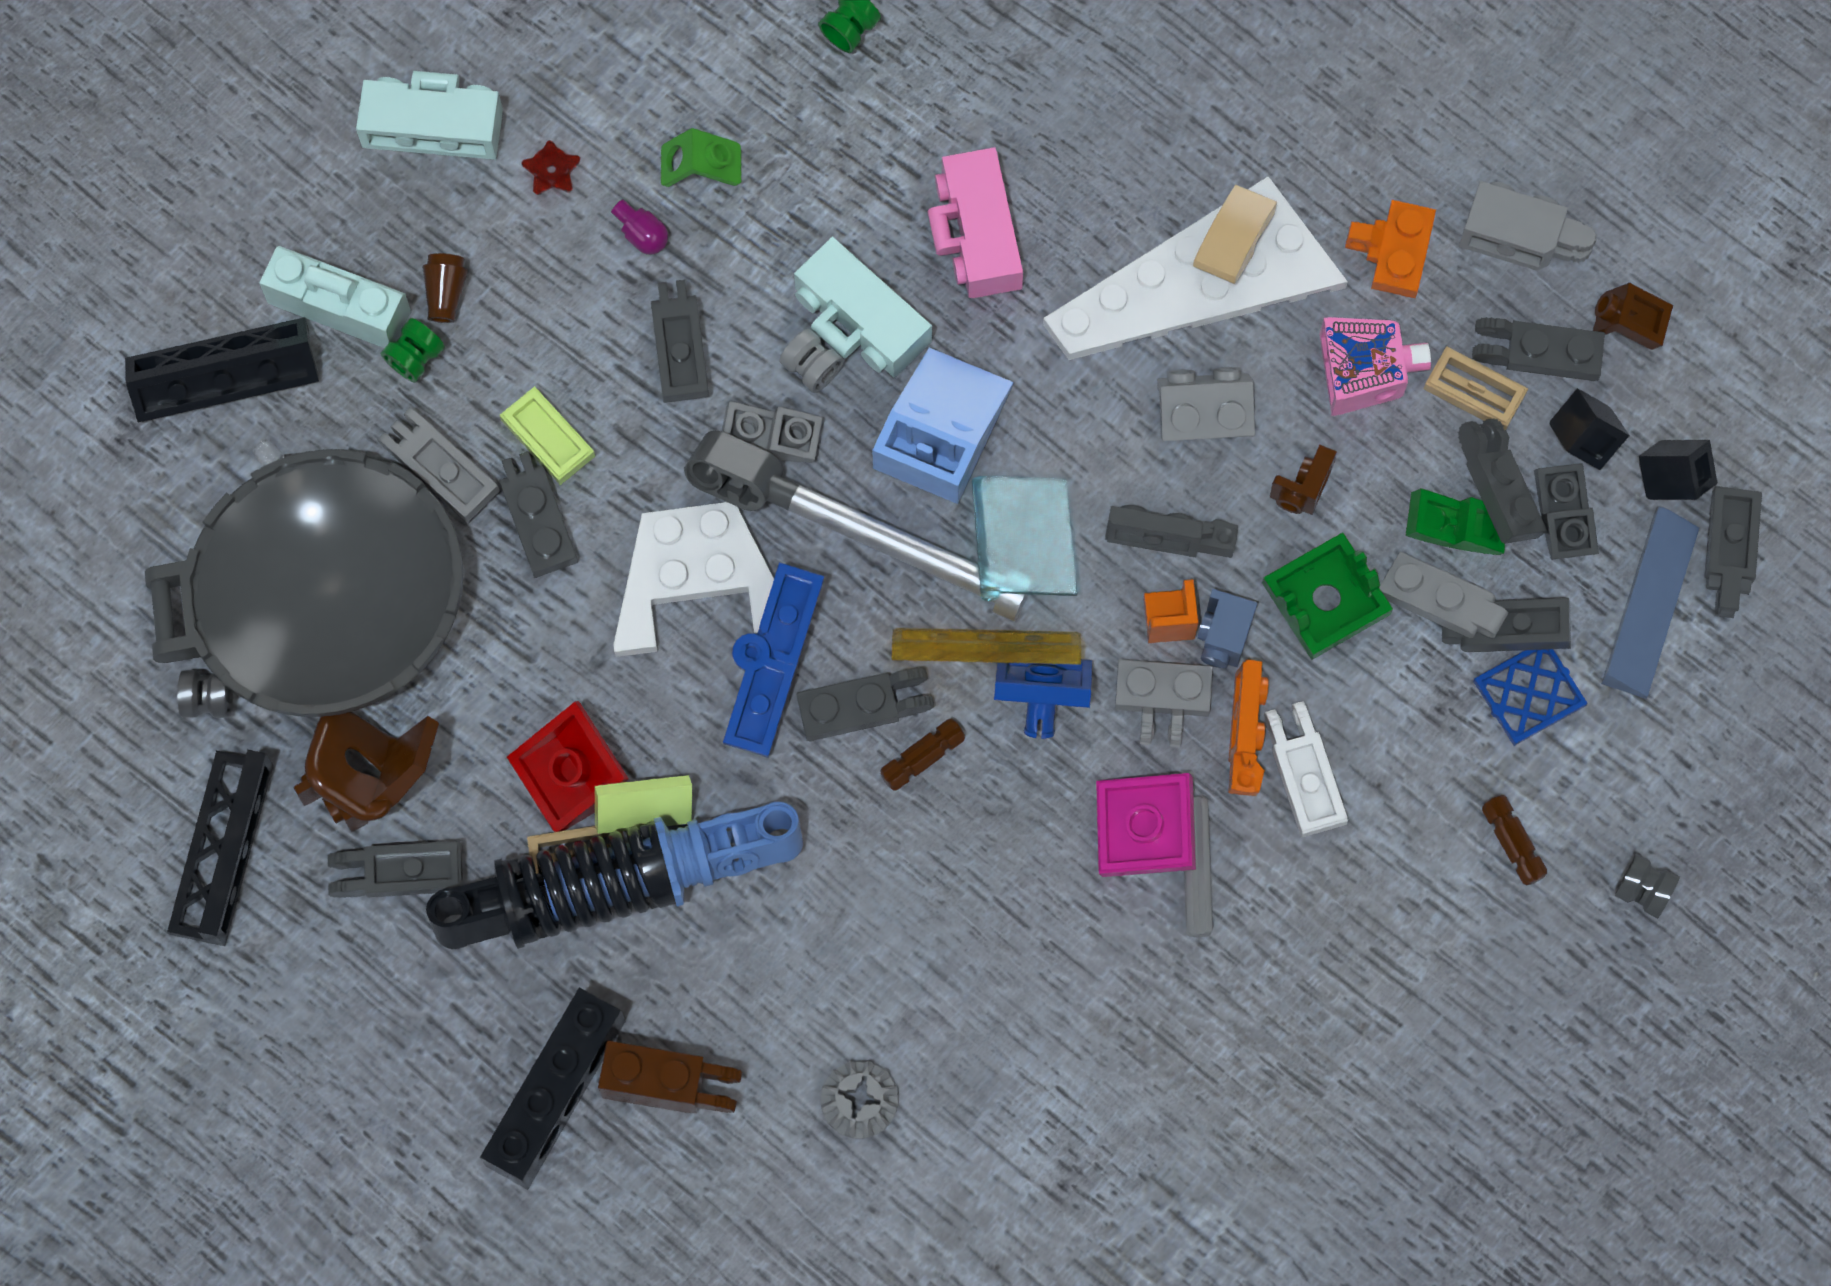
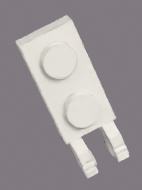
M1301 701L1292 704V716L1301 736L1299 738L1287 741L1282 720L1275 709L1264 712V717L1273 744L1272 752L1300 836L1303 838L1347 825L1348 819L1319 732L1315 733L1305 703Z

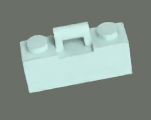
M413 71L410 87L408 83H403L391 77H381L377 81L363 80L356 131L362 148L496 160L503 108L498 91H492L490 88L481 85H470L466 89L459 88L458 74Z
M833 236L794 273L795 289L797 290L795 296L797 300L811 313H815L817 310L822 313L812 323L811 329L843 358H847L861 345L863 350L861 356L865 362L876 372L880 373L885 369L894 378L932 342V325ZM835 320L851 333L849 337L833 324Z
M281 246L276 247L259 282L268 304L383 348L389 342H396L399 339L401 328L411 314L405 293Z

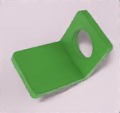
M694 128L685 131L664 143L661 147V185L670 187L692 174L732 186L740 184V144ZM681 147L683 153L682 161L679 167L673 171L672 159L675 152Z

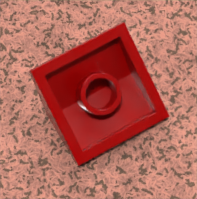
M579 701L573 702L507 756V759L554 832L565 831L595 813V786L624 783L629 779Z

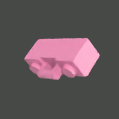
M996 147L942 157V174L935 175V183L939 201L948 200V204L932 207L927 211L936 254L948 255L960 252V257L953 258V268L957 285L966 284L968 298L1021 290L1023 269ZM957 218L961 237L952 238L948 220Z

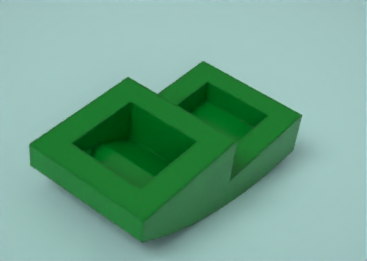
M1422 488L1411 492L1405 536L1464 551L1491 555L1504 554L1505 544L1501 542L1482 500L1469 497L1459 501Z

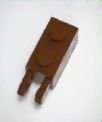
M607 1040L598 1090L603 1099L672 1111L697 1113L698 1108L734 1113L737 1101L725 1095L701 1093L704 1079L716 1080L727 1084L740 1083L742 1071L733 1067L705 1063L702 1056Z

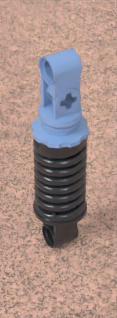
M772 802L765 806L739 813L723 814L698 823L697 820L688 821V826L685 828L680 827L677 830H669L662 818L657 817L654 818V821L649 822V824L641 825L640 829L636 826L629 827L627 830L628 843H625L620 832L614 831L607 837L608 848L601 836H595L590 840L591 852H589L584 841L574 842L572 845L573 857H571L566 846H557L554 850L555 862H553L549 851H539L536 855L538 874H536L534 861L530 855L521 856L519 862L518 858L504 861L502 858L494 860L495 877L436 892L427 903L426 913L437 941L446 948L459 949L470 944L510 934L517 949L523 948L527 943L559 935L561 927L567 932L576 931L579 921L584 927H591L596 924L597 916L604 923L612 921L615 912L619 917H629L632 914V905L639 913L647 912L650 906L651 909L674 904L676 906L684 905V888H688L691 885L695 886L701 883L706 887L713 885V880L727 876H739L757 868L791 861L799 855L803 847L798 814L787 803ZM777 829L789 830L780 836L770 835ZM461 915L460 918L454 922H443L449 916Z

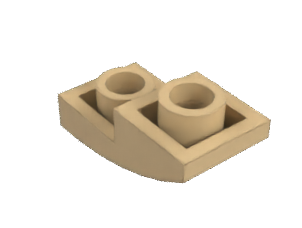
M1235 185L1208 230L1194 259L1193 267L1235 284L1252 258L1257 240L1274 216L1277 201Z

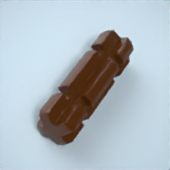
M952 718L947 719L936 727L935 734L929 732L902 752L900 760L893 759L883 766L880 770L882 779L893 791L900 789L909 782V776L913 775L916 777L942 758L947 748L953 750L965 739L963 730Z
M1500 795L1487 801L1482 807V811L1489 824H1495L1496 827L1493 831L1512 864L1516 863L1518 865L1516 872L1522 883L1527 886L1543 879L1547 874V868L1540 856L1535 857L1533 854L1536 849L1519 818L1512 816V811L1514 810L1507 797Z

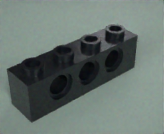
M578 988L482 1152L480 1158L486 1167L527 1190L530 1188L604 1059L607 1040L615 1041L626 1022L620 1009L584 989Z

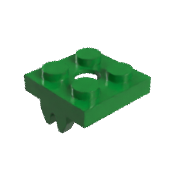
M1343 532L1263 577V586L1311 660L1390 616L1393 608L1379 588L1380 582L1375 569L1369 570L1366 564L1367 557L1364 552L1355 551ZM1321 586L1335 588L1340 595L1339 605L1331 611L1319 609L1313 601L1314 591Z

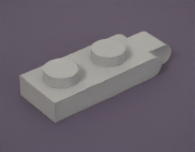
M1399 552L1379 587L1387 601L1468 638H1473L1476 632L1490 638H1495L1508 615L1507 610L1494 603L1496 597L1491 592L1403 552Z

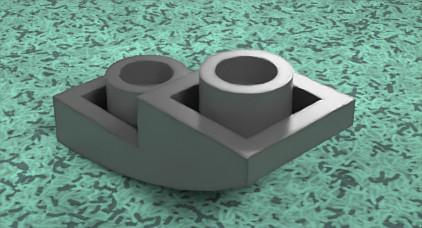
M1583 463L1535 469L1534 475L1541 518L1547 529L1545 537L1551 560L1599 554L1593 507L1589 508Z

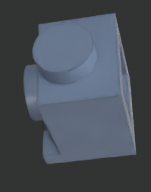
M1212 589L1207 611L1214 614L1205 612L1197 639L1205 641L1200 658L1201 661L1217 668H1227L1228 665L1238 668L1255 615L1257 602Z

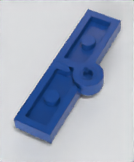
M779 563L758 633L742 635L733 646L732 655L734 662L745 673L723 744L769 758L824 582V576Z

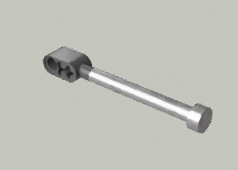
M715 430L706 433L684 467L687 480L703 492L747 511L761 509L766 501L992 601L995 603L993 613L1013 622L1018 618L1031 590L1034 579L1011 570L1007 577L1002 576L783 478V467L773 454L725 432Z

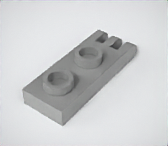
M410 407L404 413V416L415 428L410 431L399 420H396L390 427L402 440L397 444L386 433H383L377 440L394 458L420 479L427 488L460 518L468 523L500 492L499 487L419 413Z

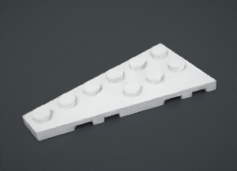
M1266 177L1248 190L1277 201L1275 214L1257 240L1254 254L1235 284L1193 267L1194 259L1222 207L1220 206L1044 317L1043 326L1067 359L1072 360L1122 347V344L1148 336H1151V339L1168 335V331L1187 326L1195 328L1261 311V307L1289 300L1292 303L1306 299L1307 295L1326 290H1330V292L1346 288L1348 281L1272 180Z

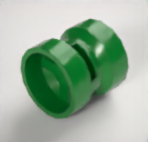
M838 0L839 7L835 11L826 13L818 22L823 35L840 50L847 53L853 52L861 43V35L864 31L872 30L881 20L878 9L870 0Z
M410 318L401 328L399 339L396 342H389L380 354L384 361L398 374L415 383L424 374V365L429 359L437 358L445 349V345L427 326L416 319Z

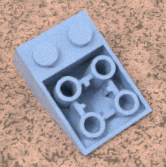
M929 347L893 406L872 450L873 469L958 504L1012 389L1013 382Z

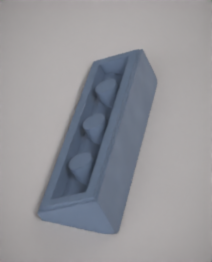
M1659 506L1653 516L1601 683L1647 699L1699 531L1698 526L1669 509Z

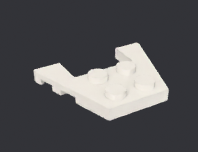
M724 502L642 513L613 644L615 657L657 652L652 606L656 604L748 592L754 634L758 633L774 578L737 506Z

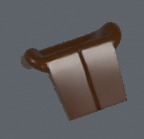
M353 712L323 716L316 725L305 759L307 780L319 796L355 819L362 821L380 819L389 813L390 809L402 799L425 772L439 722L427 716L401 737L397 738L386 734ZM354 749L361 753L381 772L379 779L354 770L346 761V750Z

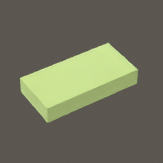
M535 386L499 415L505 426L536 460L543 465L559 485H562L595 457L594 450Z
M689 775L595 786V827L598 834L627 831L629 827L633 826L640 829L641 825L649 824V822L654 821V818L661 817L666 826L687 824L688 821H692V783Z

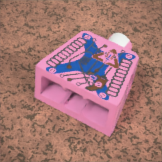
M1335 317L1323 319L1319 335L1332 416L1399 399L1404 396L1408 384V372L1431 369L1428 343L1402 345L1400 326L1396 321Z

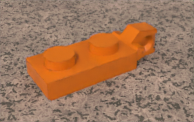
M1245 660L1235 673L1228 762H1230L1228 793L1257 796L1260 792L1264 769L1256 761L1257 756L1255 752L1256 750H1262L1265 724L1258 722L1259 705H1265L1268 694V677L1261 676L1262 661Z

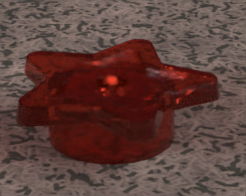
M549 140L544 148L539 150L533 158L524 159L521 164L524 169L534 176L533 192L536 195H540L551 188L569 193L572 191L570 173L580 163V157L578 155H566L556 147L553 141ZM550 166H554L556 168L555 172L553 173L548 172L547 169Z

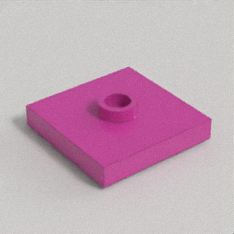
M1190 773L1096 781L1099 874L1102 877L1196 870L1193 777Z

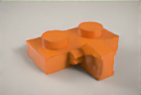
M1392 200L1387 221L1375 220L1374 225L1351 222L1345 248L1368 253L1366 260L1377 264L1371 289L1416 299L1436 209Z

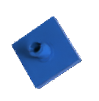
M998 652L994 700L1027 703L1025 735L1037 738L1038 720L1042 719L1041 739L1053 737L1055 734L1056 705L1090 708L1092 660Z

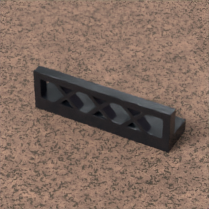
M305 317L125 358V381L138 423L319 382L318 371L310 346L309 328Z
M247 749L246 756L216 750L167 930L169 935L220 946L226 945L274 766L266 753ZM225 765L242 768L237 790L230 796L226 794L220 784ZM219 791L223 800L215 804ZM229 807L231 812L224 837L215 841L208 829L211 817ZM207 837L211 845L203 849ZM217 853L219 857L212 882L203 887L196 875L198 864L212 854ZM193 883H195L199 890L190 895ZM204 898L206 905L199 929L182 925L186 909Z

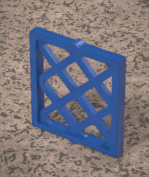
M1553 649L1525 650L1473 680L1490 707L1491 715L1496 717L1513 746L1584 708L1588 704L1569 675V669L1564 667ZM1536 653L1534 666L1519 663ZM1543 654L1549 655L1557 668L1556 672L1540 668ZM1508 669L1506 682L1492 679L1493 676ZM1515 669L1532 673L1528 688L1511 684ZM1538 675L1554 679L1551 694L1534 690ZM1560 681L1566 682L1574 695V700L1557 696ZM1487 685L1504 689L1500 704L1494 702L1486 689ZM1510 691L1526 695L1523 710L1506 705ZM1532 697L1549 701L1546 716L1529 711ZM1555 703L1570 706L1552 716ZM1504 712L1521 716L1518 731L1511 729L1504 718ZM1527 718L1542 722L1524 732Z

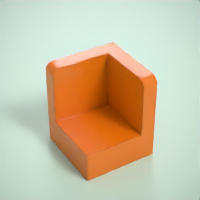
M1193 579L1184 580L1182 590L1144 593L1143 600L1148 643L1195 639L1198 615Z

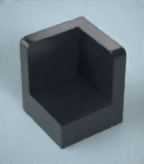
M1578 388L1549 423L1568 453L1598 470L1605 466L1630 436L1608 405Z
M1661 440L1639 456L1645 494L1649 500H1697L1718 483L1710 440Z

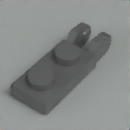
M1481 317V319L1476 320L1475 332L1477 334L1509 340V349L1500 345H1475L1472 351V359H1475V361L1507 366L1506 370L1588 381H1598L1601 376L1604 332L1514 320L1511 323L1506 319H1494L1492 317Z
M1494 418L1486 419V421H1483V424H1477V422L1473 421L1461 424L1458 438L1468 461L1466 465L1501 542L1506 544L1538 539L1547 532V529L1511 450H1508L1509 435L1504 430V425L1501 424V421Z
M916 667L897 671L891 675L883 673L797 692L796 697L806 741L810 742L899 722V718L931 710L935 707L931 695H918L903 699L895 703L893 690L917 686L927 681L926 669Z
M460 841L364 847V850L328 854V867L343 870L364 866L365 879L339 880L328 885V894L334 898L361 897L364 895L370 898L434 894L442 889L463 885L462 845Z

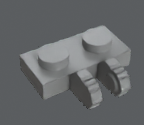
M1119 659L1115 710L1142 712L1140 744L1151 745V740L1154 739L1155 724L1153 723V713L1171 714V724L1168 726L1170 747H1180L1183 715L1209 717L1213 666Z

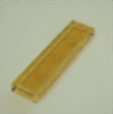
M893 629L892 660L1081 664V634H1078V632Z

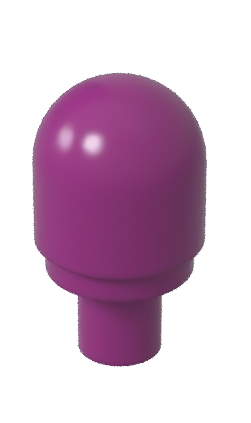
M624 199L620 200L613 207L611 213L624 224L621 232L625 234L624 237L640 252L653 255L661 252L666 247L668 242L667 228L650 211H646L643 208L636 211Z

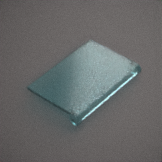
M977 476L973 478L971 483L981 599L984 601H994L999 598L1000 594L1077 596L1066 479Z

